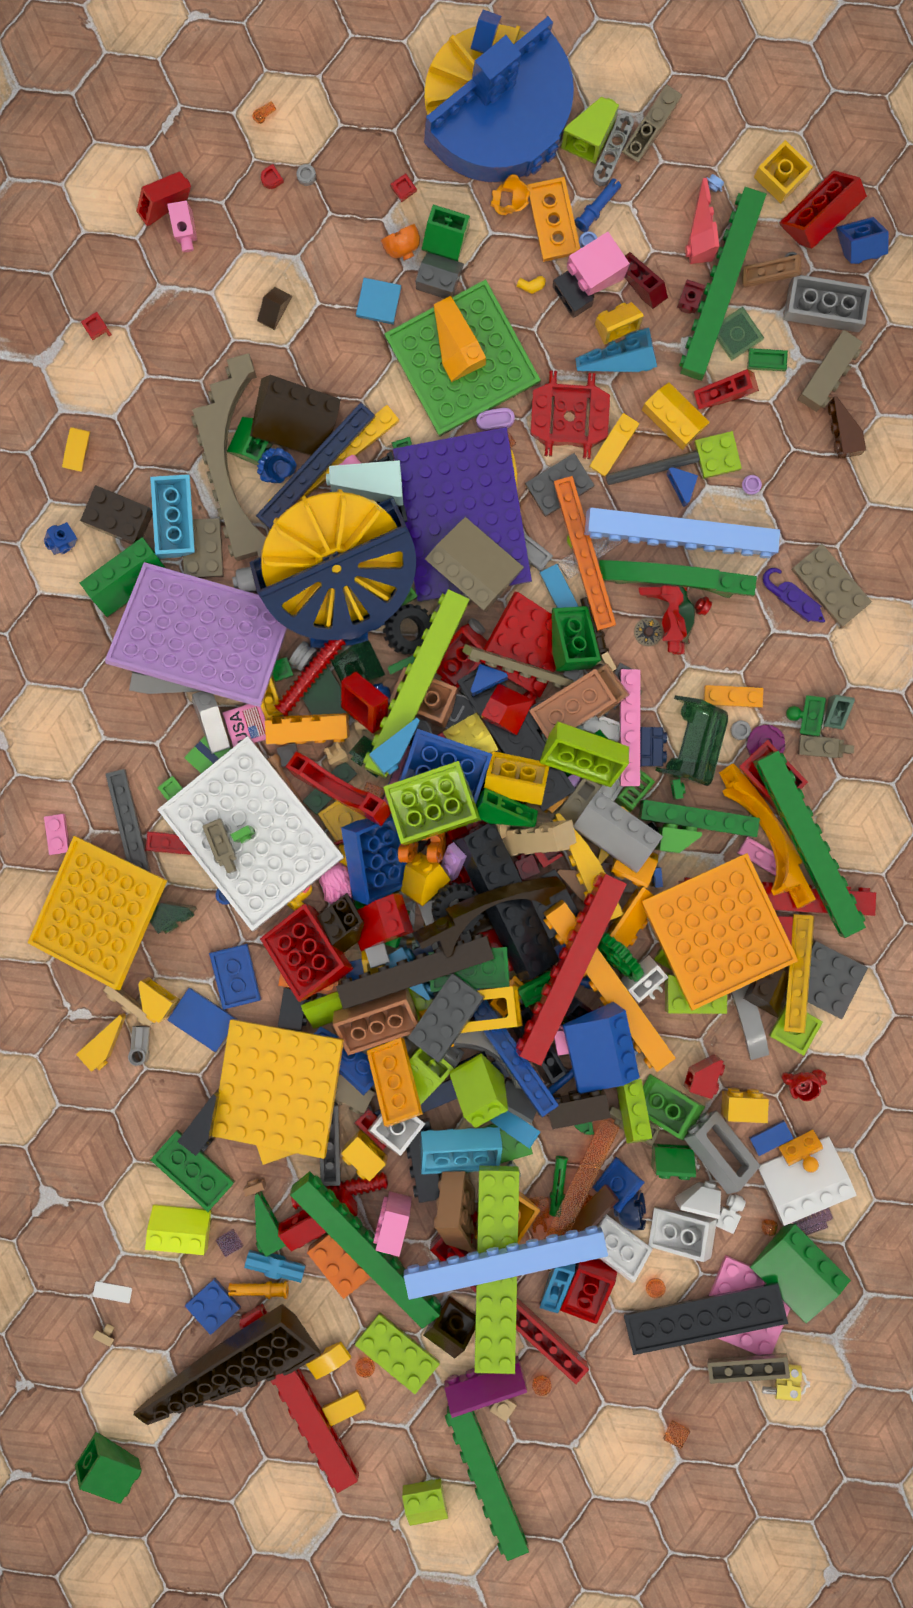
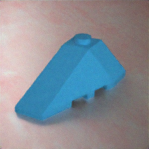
M645 328L624 335L625 339L618 343L611 341L605 349H594L577 357V371L640 372L649 371L657 367L650 329Z

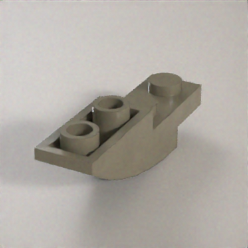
M666 84L622 153L639 163L667 124L672 112L681 100L682 94Z
M583 778L576 787V791L570 795L558 813L565 820L572 819L574 824L597 791L602 787V784Z

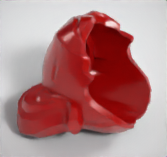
M819 1069L813 1070L812 1073L799 1072L793 1075L792 1073L788 1074L785 1072L782 1074L783 1082L789 1085L792 1097L794 1099L800 1098L802 1101L815 1099L821 1093V1085L827 1084V1080H825L826 1073Z

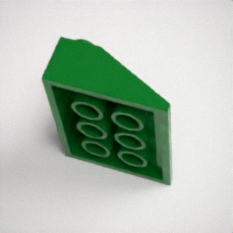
M791 1223L783 1225L750 1265V1268L766 1284L778 1282L783 1302L806 1324L836 1299L851 1281L796 1224Z

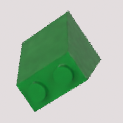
M95 1432L75 1464L80 1490L119 1504L128 1496L133 1483L139 1479L142 1471L139 1458Z

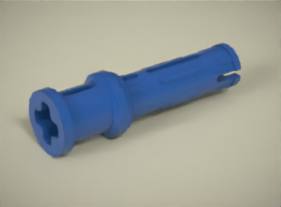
M612 178L595 201L584 208L583 214L574 220L579 230L587 232L592 222L599 218L600 211L621 188L619 181L615 184L616 179Z

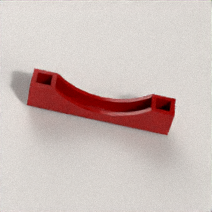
M297 751L285 766L294 777L381 827L391 814L389 805L383 799L346 783Z

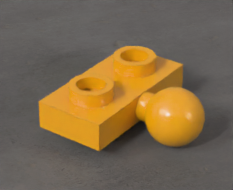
M814 1130L779 1146V1150L788 1166L803 1159V1168L807 1172L813 1173L817 1171L819 1163L816 1158L810 1155L822 1150L823 1145Z

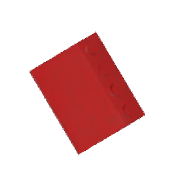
M305 903L260 938L298 1002L334 984L353 970L344 953L330 943L317 918L319 914L315 907Z

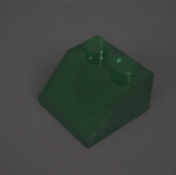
M369 640L352 645L334 657V660H330L340 682L354 672L359 673L371 684L385 676V672Z

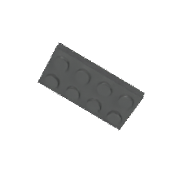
M452 973L408 1039L437 1062H441L485 996L455 973Z

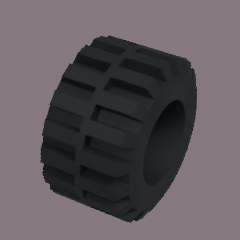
M413 604L401 606L385 621L386 626L383 629V633H386L384 639L389 641L388 646L395 648L394 651L397 653L401 652L404 655L414 654L417 646L421 647L424 642L421 638L425 629H430L432 622H430L432 615H428V611L425 608L421 609L419 605L413 606ZM405 618L413 620L418 627V635L413 641L405 639L401 634L400 625Z
M454 882L452 885H444L445 888L443 890L440 888L438 890L439 894L433 898L435 901L431 907L433 908L432 914L437 921L439 918L447 915L446 908L449 907L452 901L456 899L466 900L478 895V893L464 883L458 884ZM480 913L466 926L462 934H468V930L474 931L473 927L480 925L479 919H483L484 915Z

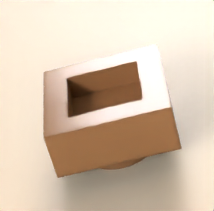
M257 1177L247 1181V1185L243 1189L245 1196L247 1197L264 1190L267 1186L265 1179L258 1180Z

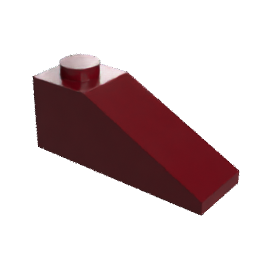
M629 252L625 255L630 263L625 279L639 297L654 309L668 298L665 282Z

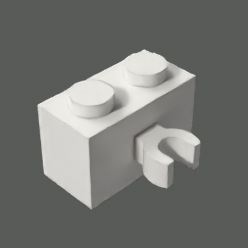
M649 955L639 963L644 974L638 981L634 982L625 976L621 979L623 985L638 1003L648 995L650 998L655 999L653 991L658 989L662 993L663 989L660 987V984L668 978Z

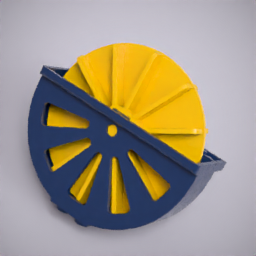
M338 489L337 492L322 493L308 498L303 496L302 501L287 509L279 518L276 517L265 539L261 557L249 562L257 593L272 616L289 630L305 637L319 640H341L348 638L351 640L385 625V621L405 601L412 587L416 571L414 544L394 498L391 497L377 504L373 499L370 500L360 495L345 493L342 489Z

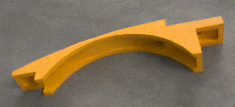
M734 763L730 764L719 772L727 788L722 792L724 796L742 805L754 817L760 818L759 824L770 841L775 857L776 877L771 890L773 895L789 891L797 909L806 906L816 899L799 867L803 863L799 854L762 796Z

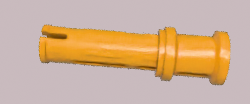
M268 1281L266 1284L229 1283L228 1290L230 1292H228V1295L265 1296L267 1299L283 1297L288 1299L289 1282L272 1283V1281Z

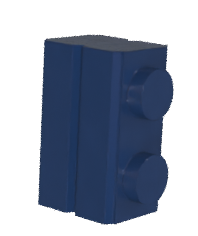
M640 727V767H663V763L667 762V752L663 751V743H667V732H663V727Z

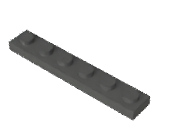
M126 769L106 773L126 860L151 872Z

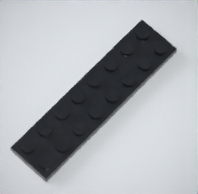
M477 668L458 680L457 683L481 718L497 685L472 696L471 687L478 670ZM505 682L500 683L501 685L507 687ZM527 716L517 736L482 719L505 754L540 761L545 742ZM549 766L542 805H539L542 812L576 791L564 771Z
M778 1282L624 1314L633 1355L788 1324Z

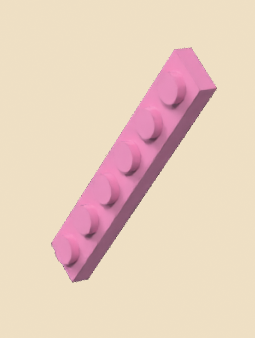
M621 669L620 682L630 695L620 702V744L629 746V764L620 775L619 786L639 787L640 670Z

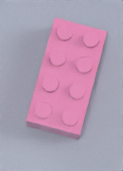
M390 1191L388 1197L384 1196L373 1243L377 1244L376 1251L400 1256L410 1216L412 1197Z

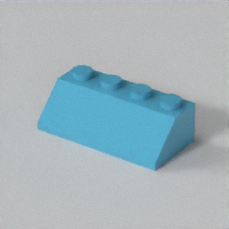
M190 475L150 477L155 555L159 559L179 558L195 553Z
M499 1127L421 1131V1174L454 1171L473 1172L479 1171V1165L500 1166L502 1141Z

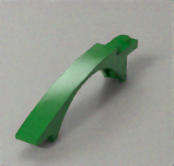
M599 560L603 581L615 582V584L655 583L677 585L705 590L725 598H730L734 594L755 596L757 576L682 565Z

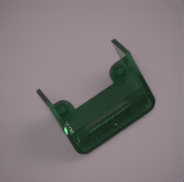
M675 695V700L684 703L681 708V715L683 720L688 722L678 758H672L667 763L666 769L656 767L655 771L673 778L709 786L717 766L728 723V713L702 699Z

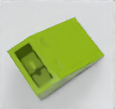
M418 1047L411 1054L409 1060L421 1105L449 1075V1071L454 1068L444 1059L441 1062H437Z

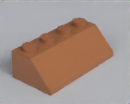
M408 989L347 1009L334 1011L333 1026L339 1039H344L343 1047L347 1055L410 1035L419 1022L415 1005Z

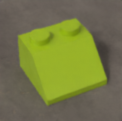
M441 1478L403 1485V1504L410 1526L448 1519Z

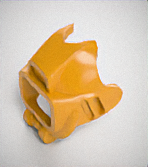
M512 174L506 178L505 182L497 190H492L493 199L490 206L494 207L495 211L500 215L520 211L529 204L528 197L531 189L519 179L518 175ZM502 191L512 193L511 205L500 206Z

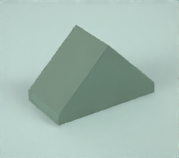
M841 695L828 697L824 726L843 730L855 698Z

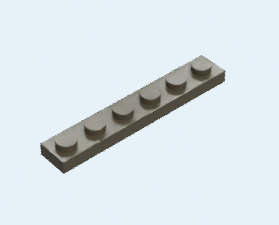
M465 644L463 652L469 655L468 659L479 662L484 660L486 665L494 668L497 665L503 666L502 669L513 673L514 670L519 671V675L526 678L535 676L537 681L546 684L547 681L553 682V686L561 689L574 682V680L565 675Z

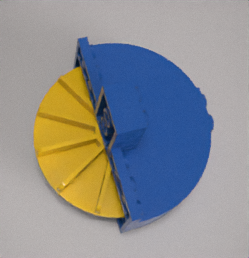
M549 16L528 33L521 31V27L518 25L514 28L499 24L492 47L484 53L471 49L476 26L466 29L455 36L452 35L437 52L429 67L425 82L424 99L427 116L424 143L445 165L455 172L474 180L504 182L512 174L518 175L519 178L522 176L528 177L531 173L534 175L542 168L541 165L546 161L549 163L555 158L556 151L559 148L558 144L563 136L572 108L574 85L568 58L562 46L551 32L553 21Z

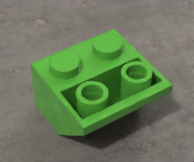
M663 824V827H658L657 832L663 837L655 850L680 853L702 836V832H697L696 827L683 826L682 829H678V825Z

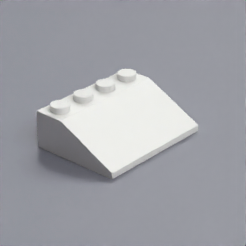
M829 1136L820 1139L823 1149L810 1155L816 1158L819 1163L817 1171L813 1173L807 1172L803 1168V1159L788 1166L782 1155L760 1164L758 1170L777 1216L784 1226L857 1196Z

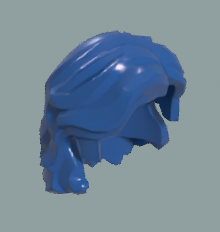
M270 448L258 460L257 473L262 481L282 483L286 477L291 476L295 472L297 464L294 458L283 449Z

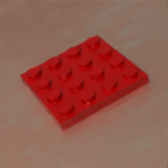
M514 591L483 650L554 672L556 666L552 654V614L521 593ZM480 660V661H479V662H481L482 664L486 665V664H485L486 661H484V660ZM499 665L494 668L507 673L508 680L526 691L536 694L538 698L541 697L547 686L546 683L537 681L535 676L526 678L519 675V671L514 670L513 673L503 670V666Z

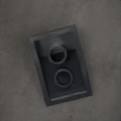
M219 1089L211 1096L177 1141L195 1156L199 1152L204 1153L213 1141L211 1136L220 1095Z

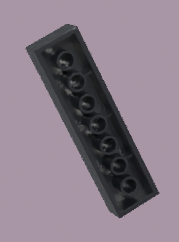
M482 823L452 840L467 856L463 865L478 894L505 885L522 882L495 824ZM509 900L485 910L502 947H507L508 959L520 981L532 980L559 962L556 951L531 900Z

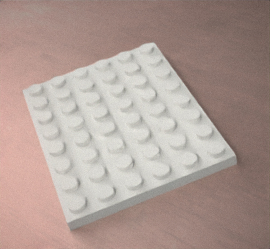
M249 736L244 738L157 809L251 931L259 928L344 858V855ZM219 818L224 823L236 853L237 860H234L237 871L231 874L226 872L224 865L220 866L216 862L202 827ZM247 825L253 827L255 834L251 836V840L243 844L233 841L230 834Z

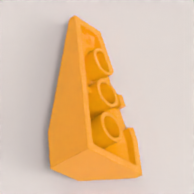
M449 296L435 303L434 311L442 365L450 381L453 382L485 366L486 356L453 298Z

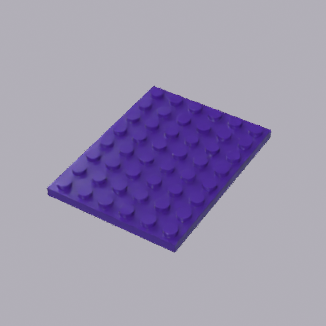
M507 427L393 449L394 460H400L403 503L408 520L405 524L411 535L416 553L414 583L418 596L417 602L440 599L442 593L446 595L448 589L460 595L464 594L430 565L425 558L465 517L524 567L509 586L532 582Z

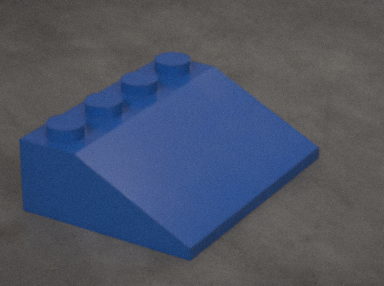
M417 729L398 781L459 761L476 804L492 754Z
M392 814L388 816L382 827L369 819L358 820L341 827L352 898L368 905L401 889L407 863H400L398 859V849L401 842Z
M611 1002L563 1024L578 1093L624 1086L640 1078L625 1009L615 1002Z

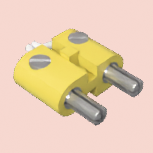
M788 1364L790 1378L776 1379L775 1388L763 1386L762 1393L775 1395V1399L800 1401L801 1395L806 1392V1388L810 1387V1381H807L806 1375L802 1372L801 1365ZM803 1376L804 1382L807 1385L803 1387V1391L801 1392L800 1382L802 1381Z

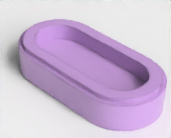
M509 408L487 410L477 416L476 424L482 431L504 427L509 428L513 425L515 416Z

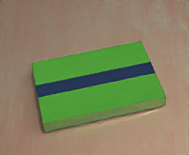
M204 736L184 758L202 774L232 748L211 754Z

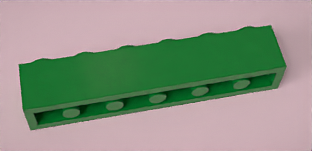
M641 800L638 817L639 820L696 827L697 829L747 837H757L760 818L649 800Z

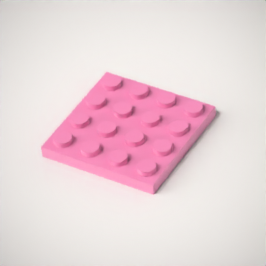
M725 1255L709 1296L766 1285V1283L750 1268V1265ZM783 1302L787 1316L790 1308ZM783 1325L718 1339L757 1355L772 1354Z

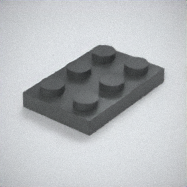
M575 453L525 483V486L545 517L560 508L553 484L554 481L573 476L578 496L595 486Z

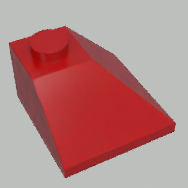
M498 684L481 718L517 736L534 700Z

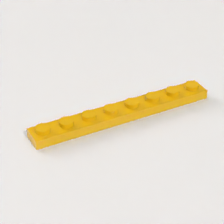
M388 405L375 414V418L331 466L343 463L350 455H359L399 422L398 417ZM329 468L303 496L307 497L326 481L325 473Z

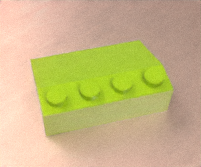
M459 761L383 787L400 842L403 845L480 821L474 798Z

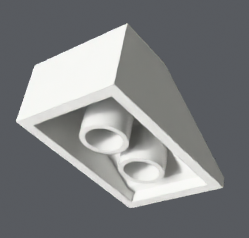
M655 1207L648 1246L705 1262L712 1256L717 1219L694 1213Z

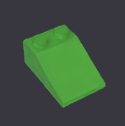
M650 1074L643 1086L649 1120L678 1139L684 1140L689 1133V1128L696 1124L705 1106Z

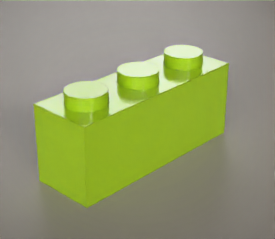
M642 1079L616 1087L626 1143L644 1142L652 1139Z

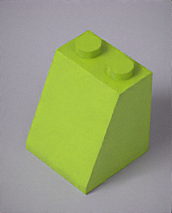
M600 97L565 127L561 149L596 164L615 125L619 104L610 98Z
M482 1053L449 1071L463 1116L475 1128L508 1111L504 1075Z

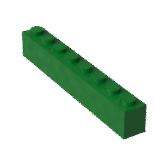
M447 1406L446 1422L454 1430L452 1435L455 1444H459L461 1447V1459L469 1467L467 1470L471 1482L474 1481L476 1484L475 1492L478 1500L482 1499L484 1506H482L484 1515L486 1519L490 1518L492 1523L490 1524V1529L493 1536H497L499 1540L497 1545L500 1554L505 1555L506 1560L510 1561L529 1553L528 1541L475 1412L471 1411L452 1418L449 1406Z

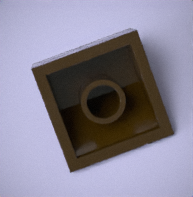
M780 969L750 983L743 999L778 1018L787 999L788 975L783 969Z
M448 1296L440 1307V1316L428 1325L423 1336L455 1359L465 1351L475 1331L476 1315Z

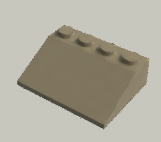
M466 517L425 558L430 565L485 612L490 609L524 569L520 563Z

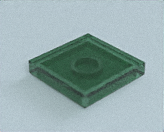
M741 307L723 320L717 340L731 361L748 351L749 348L763 341L764 336L744 307Z

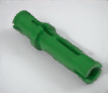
M556 1156L555 1158L556 1163L552 1192H550L551 1204L549 1215L554 1217L561 1216L562 1202L565 1199L564 1185L568 1158L565 1156Z

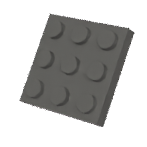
M814 941L811 954L808 1003L843 1019L868 967Z

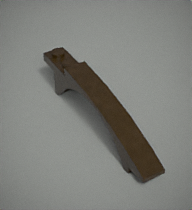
M557 876L505 885L475 895L446 908V916L413 932L412 935L421 949L437 942L439 949L447 958L452 955L454 946L466 926L486 909L498 903L515 899L533 900L548 906L551 904L550 897L567 888Z

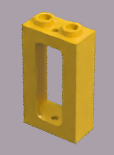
M518 986L477 990L485 996L484 1000L505 998L508 1016L506 1018L468 1022L461 1033L522 1026Z

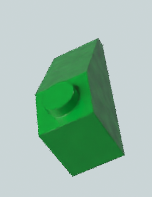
M484 788L477 799L476 807L480 820L490 824L525 827H535L538 810L487 788Z
M257 1192L255 1194L256 1246L259 1252H263L265 1257L286 1245L278 1236L279 1222L263 1192Z

